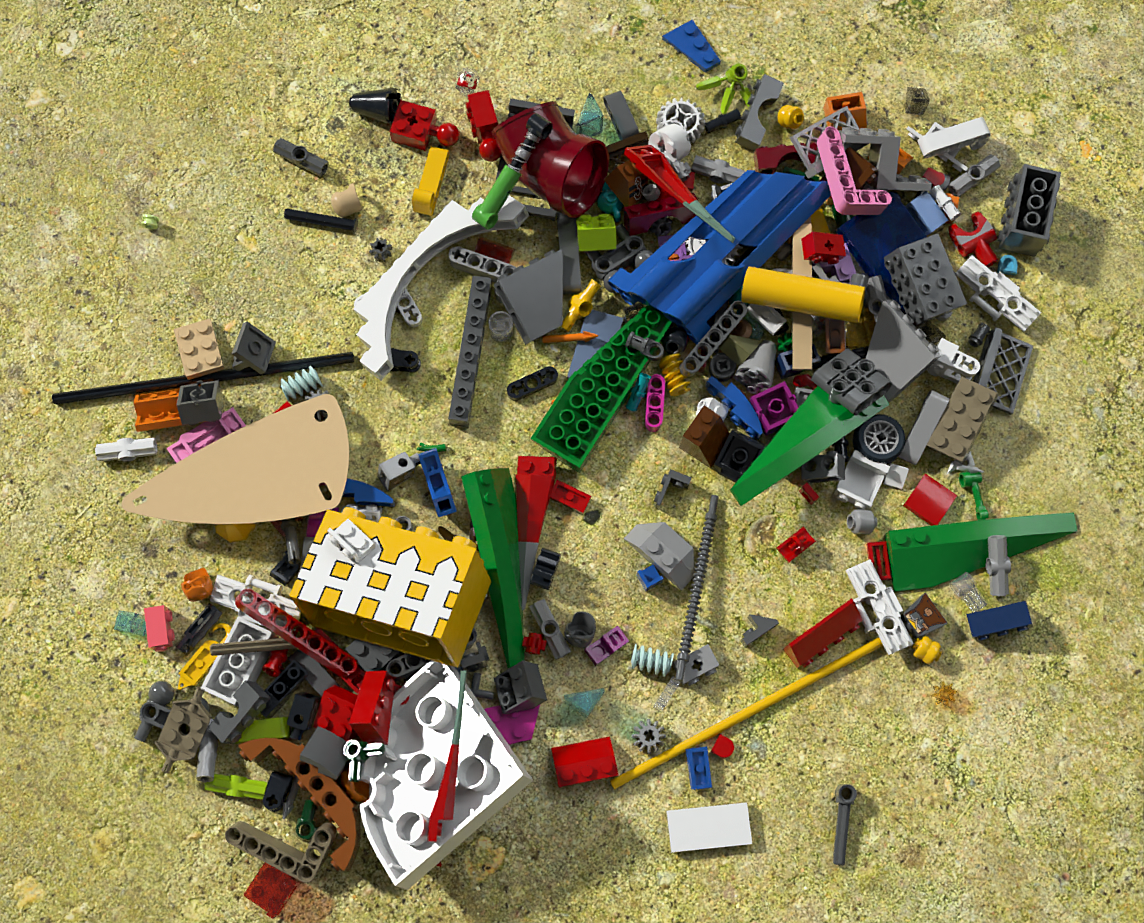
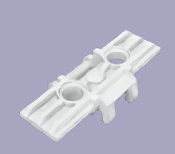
M973 255L955 273L976 292L969 301H974L993 317L992 320L994 322L1003 314L1022 331H1025L1041 314L1038 309L1020 295L1018 291L1020 288L1001 272L998 274L996 272L993 273ZM986 277L988 284L982 285L979 282V278ZM990 294L999 302L997 307L1000 311L997 312L979 295L986 296ZM1008 302H1016L1017 309L1009 308Z
M871 560L847 569L846 573L858 595V598L853 600L862 617L865 633L876 630L888 655L913 645L914 643L900 618L903 609L892 588H886L885 584L883 585ZM868 584L873 585L876 588V592L868 594L865 586ZM866 601L868 605L871 604L877 616L874 625H872L861 602ZM891 620L894 623L893 629H886L883 622Z
M217 575L210 599L211 602L234 609L238 612L239 617L262 625L239 610L235 605V592H241L244 589L252 590L254 586L272 592L273 594H270L267 600L274 605L276 604L280 609L299 621L301 611L293 600L281 596L283 591L282 585L278 584L276 586L258 580L253 575H249L245 583ZM243 596L242 601L250 604L249 597ZM259 607V612L262 615H267V610L264 607ZM276 618V624L284 626L283 620Z

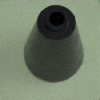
M386 88L354 93L349 99V106L353 112L392 125L402 99L401 94L397 93L398 88Z

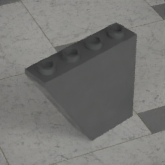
M553 249L544 254L545 258L539 260L537 257L528 262L529 266L524 268L521 265L513 270V274L508 276L505 273L497 278L498 282L494 284L525 345L562 325V250L555 252Z

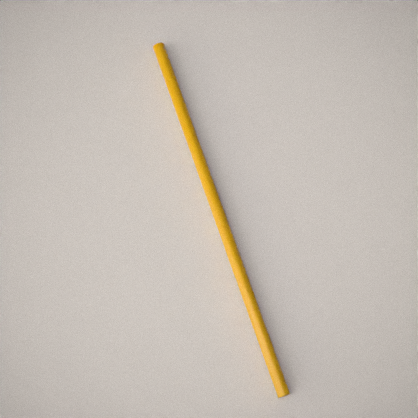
M878 637L617 776L610 780L613 789L619 788L686 752V749L705 742L883 646L880 638Z

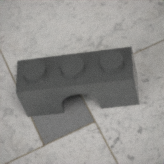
M244 681L234 693L233 697L239 705L235 716L230 712H219L208 726L222 743L234 744L239 741L242 736L241 734L247 727L252 725L257 714L266 707L270 697L256 682Z

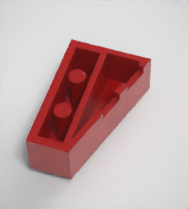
M388 671L365 672L349 721V725L363 742L368 744L383 743L388 745L395 681Z

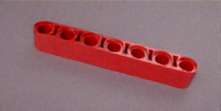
M244 589L236 597L235 605L239 610L338 676L348 677L356 671L358 666L355 658L254 590ZM242 596L249 597L250 604L244 603ZM259 607H264L267 610V615H262L259 612ZM276 618L282 619L284 626H278ZM293 629L300 632V638L293 635ZM310 640L316 642L317 649H313L310 647ZM326 651L333 654V660H329L326 657ZM343 662L350 666V671L343 669Z

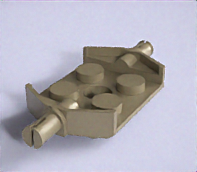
M197 687L191 699L177 700L171 703L173 704L159 739L155 741V745L166 757L161 771L170 773L174 762L190 760L195 757L212 718L211 714L202 705V701H200L205 689ZM184 723L190 727L188 735H184L181 732V726Z

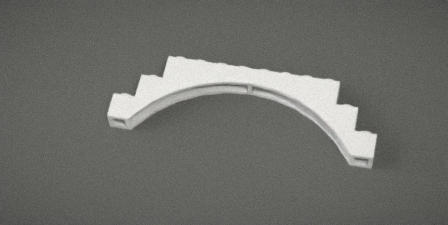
M509 195L498 213L497 223L489 230L472 219L474 209L484 201L481 197L472 204L469 211L453 200L444 206L442 212L431 221L430 225L419 234L412 245L407 247L402 256L395 260L392 267L381 276V279L369 289L368 293L353 308L359 318L366 322L356 335L364 345L370 348L360 359L361 364L367 371L382 381L394 367L390 346L392 321L401 296L417 272L435 255L450 245L472 235L493 230L518 229L529 216L526 207Z

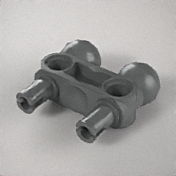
M623 224L616 226V235L622 241L616 245L617 249H610L603 255L597 250L584 251L592 261V268L596 276L603 281L606 290L615 294L617 292L609 286L607 281L620 268L626 269L633 263L635 268H637L653 254V252L647 250L639 236H629ZM636 246L638 249L633 250L631 247ZM603 266L608 267V269L602 270L600 268Z
M157 681L149 688V699L140 709L139 718L142 722L134 736L135 739L146 742L153 726L163 729L171 711V707L166 705L171 702L174 696V689L167 681ZM202 697L200 701H202V705L209 712V703ZM151 707H155L156 709V715L154 717H151L149 714V710ZM184 723L181 726V732L184 735H188L185 731L186 724Z

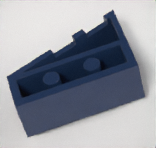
M1026 601L966 614L972 638H977L978 641L990 639L989 635L997 634L999 637L1008 635L1009 631L1017 630V632L1029 630V627H1033Z

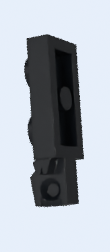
M209 603L184 632L185 637L176 647L183 654L189 655L194 650V646L205 637L206 632L211 626L217 623L222 612Z

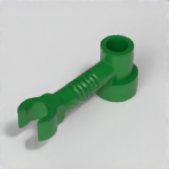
M962 472L959 474V483L962 488L971 487L977 520H986V518H989V515L983 504L978 483H982V474L980 472Z

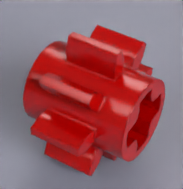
M529 632L528 637L524 636L522 646L526 647V653L540 655V650L545 651L546 641L543 640L542 634Z

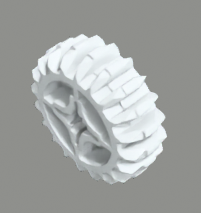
M682 97L680 101H677L675 98L672 103L667 101L666 106L662 105L661 111L657 113V130L666 125L678 124L686 131L688 126L695 123L692 129L686 131L688 142L694 143L695 139H699L704 131V113H701V107L696 108V102L690 104L689 99L686 102L683 101ZM675 113V116H674V117H672V118H670V120H667V121H666V119L668 118V116H670L671 114Z

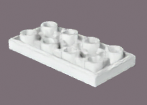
M747 803L666 811L671 852L752 844Z

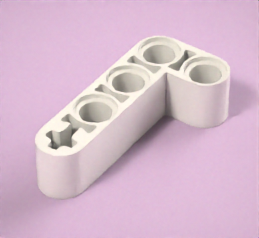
M980 117L920 137L917 142L924 158H930L968 145L971 150L978 149L986 144L991 133L985 119Z

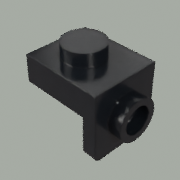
M288 551L283 553L281 561L270 571V576L284 586L300 571L301 562L296 564L295 557L294 564L288 562Z

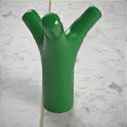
M420 443L421 447H417L418 451L424 452L435 448L437 452L446 451L445 444L426 445Z

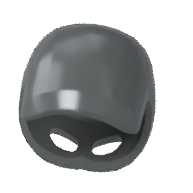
M587 612L575 613L572 621L565 626V640L574 647L586 648L591 644L595 636L596 620Z

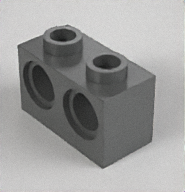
M828 451L825 455H816L801 466L802 480L809 484L845 480V457L836 451ZM835 462L834 467L830 469L831 463ZM816 464V469L812 471L813 465Z

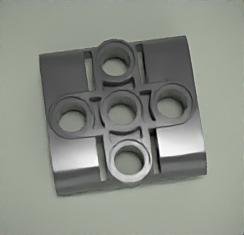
M849 348L820 367L811 378V381L829 394L828 397L832 403L841 404L854 415L859 414L886 394L892 386V382L874 369L875 365L872 361L860 358Z

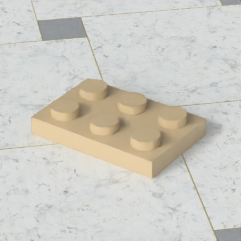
M211 319L174 329L187 380L225 369Z

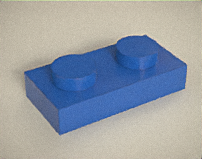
M707 747L686 749L691 790L711 788L712 781Z

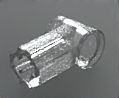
M965 572L952 581L950 587L958 597L963 599L971 612L974 613L981 610L988 603L976 588L977 585L973 577Z

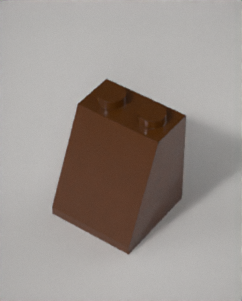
M704 405L682 436L679 448L711 469L730 433L721 416Z

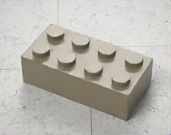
M961 376L927 443V447L964 464L998 397V393Z

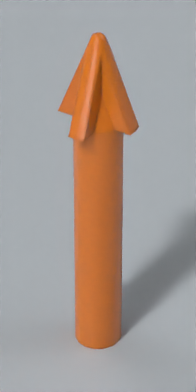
M587 331L576 334L543 336V343L584 340L586 343L598 337V335Z

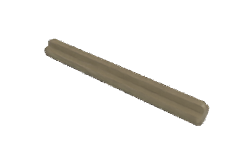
M283 638L212 644L210 646V654L217 656L296 649V647Z

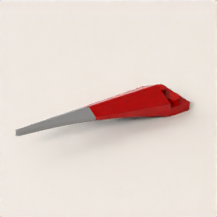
M518 456L516 495L523 611L526 607L538 544L556 478V457Z

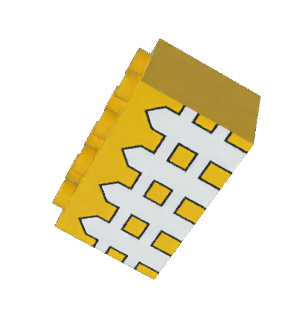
M345 507L342 513L327 509L289 596L313 627L458 668L489 589L491 579L485 569L484 561L478 554L477 545L470 539L455 536L452 542L439 539L437 532L427 527L419 526L415 532L402 529V525L394 519L380 517L377 523L366 520L365 514L359 510ZM349 519L374 542L376 547L359 563L353 558L349 560L342 553L343 548L341 546L335 547L330 542L329 538L331 536L327 531L329 528L335 531L343 522Z

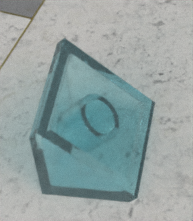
M590 93L577 122L576 134H585L593 137L603 132L604 116L594 96Z
M604 688L567 694L564 695V703L588 719L604 696L605 691Z

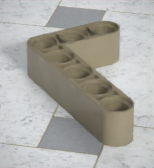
M237 821L225 832V839L229 844L305 883L312 881L318 875L337 836L336 827L332 823H324L316 830L306 852L303 853L243 821ZM234 829L239 831L240 836L236 835ZM322 831L326 832L329 838H325ZM252 839L258 842V846L252 842ZM270 848L275 850L276 855L271 853ZM314 849L320 852V856L315 854ZM288 858H291L294 861V864H291L288 861ZM306 867L311 869L312 874L307 872Z

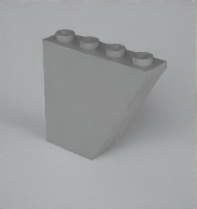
M891 299L882 302L866 355V359L874 363V369L892 382L891 388L884 394L888 402L895 399L941 357L938 353L939 349L933 343H929L926 340L925 333L921 329H917L913 325L914 321L907 314L904 315L900 310L901 306Z

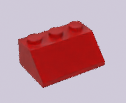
M610 736L551 748L559 788L618 776Z

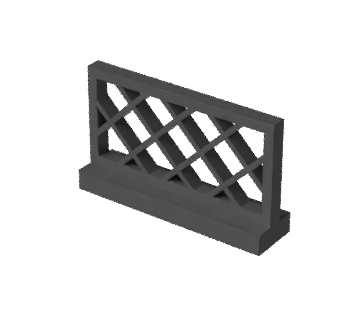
M995 327L987 333L979 359L980 370L974 375L973 382L995 392L997 391L994 386L1002 384L1006 394L998 395L993 408L1011 415L1016 406L1033 345L1004 334L1002 329ZM1001 339L1006 340L1010 348L1003 351L1000 345ZM1018 346L1026 349L1025 356L1021 358L1016 350ZM1012 350L1016 360L1009 363L1005 352ZM1001 355L1005 365L998 368L995 358ZM1018 362L1021 369L1020 373L1015 375L1011 364ZM1007 367L1011 375L1007 379H1004L1000 372V369ZM993 372H996L1000 380L996 384H993L990 379V375ZM1013 379L1016 385L1015 389L1010 391L1005 381ZM1008 397L1010 401L1009 408L1003 405L1000 398Z

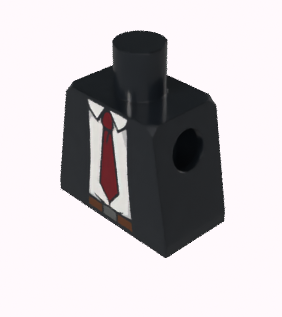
M306 692L295 694L287 725L293 727L290 734L291 738L301 740L304 731L312 728L322 697Z

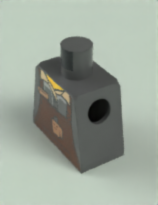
M926 592L919 596L900 617L908 633H911L915 639L948 624Z

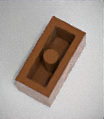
M825 317L826 353H841L846 349L845 321Z

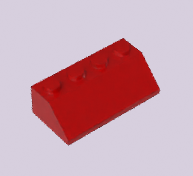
M852 598L783 649L796 668L801 665L805 668L813 662V656L816 654L821 656L829 650L827 646L832 642L836 645L845 639L843 634L847 631L851 634L860 628L858 623L862 621V617Z

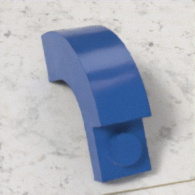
M437 449L419 453V460L438 518L457 512Z

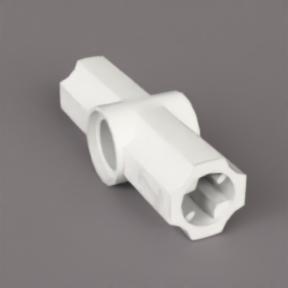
M122 438L113 443L96 444L95 454L99 462L111 460L132 461L136 457L157 455L158 452L155 438L138 440Z

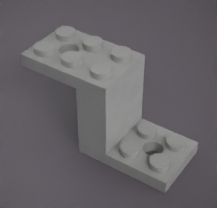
M842 127V131L838 130L843 142L870 143L869 162L878 170L875 173L876 178L868 185L875 189L931 191L932 184L927 182L926 178H920L919 175H909V178L897 174L901 137L895 135V132L889 131V129H878L877 132L869 128H860L859 131L848 127Z

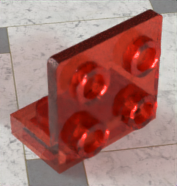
M264 863L245 891L244 896L267 911V916L275 919L278 918L299 886L300 881Z

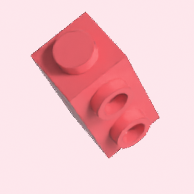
M165 605L144 608L148 647L155 650V652L167 651V647H173L172 641H175L174 630L171 629L170 622L173 621L172 611Z

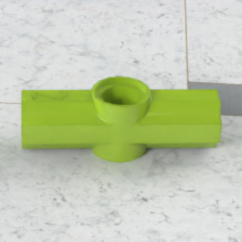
M215 773L213 781L205 782V790L226 793V795L241 798L245 796L263 799L268 786V782L250 780L248 777L237 775L227 776Z

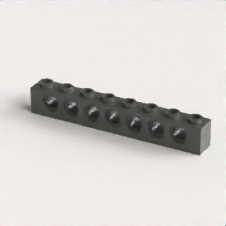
M472 277L448 417L450 425L469 428L492 291L491 278Z

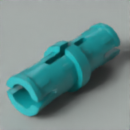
M642 372L639 374L635 386L631 389L628 403L625 406L628 410L636 412L642 397H645V390L651 379V376Z

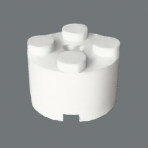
M678 124L666 125L652 133L649 138V145L663 153L670 165L686 157L691 149V143L686 138V131Z

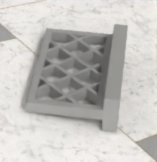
M847 106L790 137L808 170L805 172L808 179L824 170L822 160L819 159L818 146L817 151L809 148L811 141L817 143L818 138L812 136L813 129L819 130L821 135L828 121L834 123L833 127L836 129L839 125L860 131ZM842 112L847 119L846 123L839 121ZM797 138H806V146H802ZM842 141L844 150H846L849 147H852L857 151L863 148L864 146L870 144L847 143ZM808 152L816 155L815 162L812 164L808 159Z

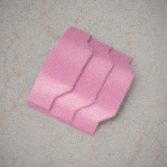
M232 407L222 413L221 419L214 422H203L196 428L182 434L179 441L168 447L167 450L177 463L246 425Z

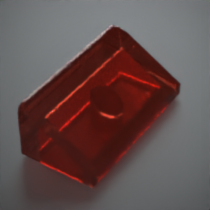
M480 237L474 252L510 264L515 249Z

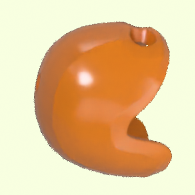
M200 568L184 575L185 582L181 584V588L189 601H201L212 595L213 583L205 568Z

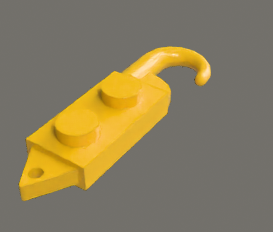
M219 623L212 630L215 631L218 628L226 630V636L220 642L224 643L232 628L226 623ZM208 640L202 644L179 672L178 690L198 684L212 667L217 657L210 654V646L212 644H219L218 642Z

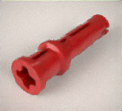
M292 630L293 635L296 637L299 631ZM289 649L271 651L270 658L267 664L263 665L262 670L270 676L277 677L280 673L281 665L287 660L286 654Z

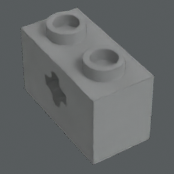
M709 644L689 654L690 659L686 663L684 678L681 683L682 685L688 683L691 686L700 681L698 677L704 674L708 677L717 672L715 668L719 666V663ZM678 660L672 663V666L676 672L679 662ZM694 662L696 664H701L699 671L697 669H692Z

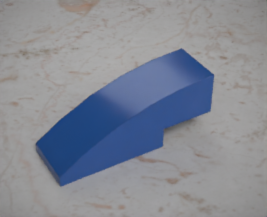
M347 478L342 497H354V502L357 505L366 506L374 504L377 506L395 507L394 500L383 491L364 482Z

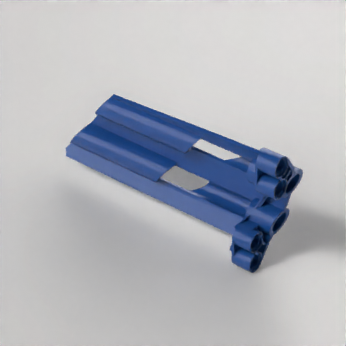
M747 170L705 207L708 213L735 237L733 243L696 215L631 274L620 268L607 282L614 291L621 294V297L630 306L640 302L644 305H651L661 311L678 328L685 330L691 341L697 345L711 329L707 321L743 285L748 267L760 268L831 196L828 182L809 181L804 179L805 176L780 172L761 174L755 170ZM689 237L708 240L691 258L681 261L668 260ZM738 244L756 247L739 266H728L722 262Z

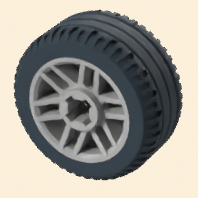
M874 415L858 426L853 434L854 451L861 452L864 457L873 460V462L888 465L897 459L905 446V433L902 426L897 420L888 415Z

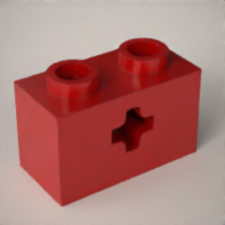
M812 231L801 239L804 260H810L813 263L828 262V264H837L839 260L846 257L843 235Z

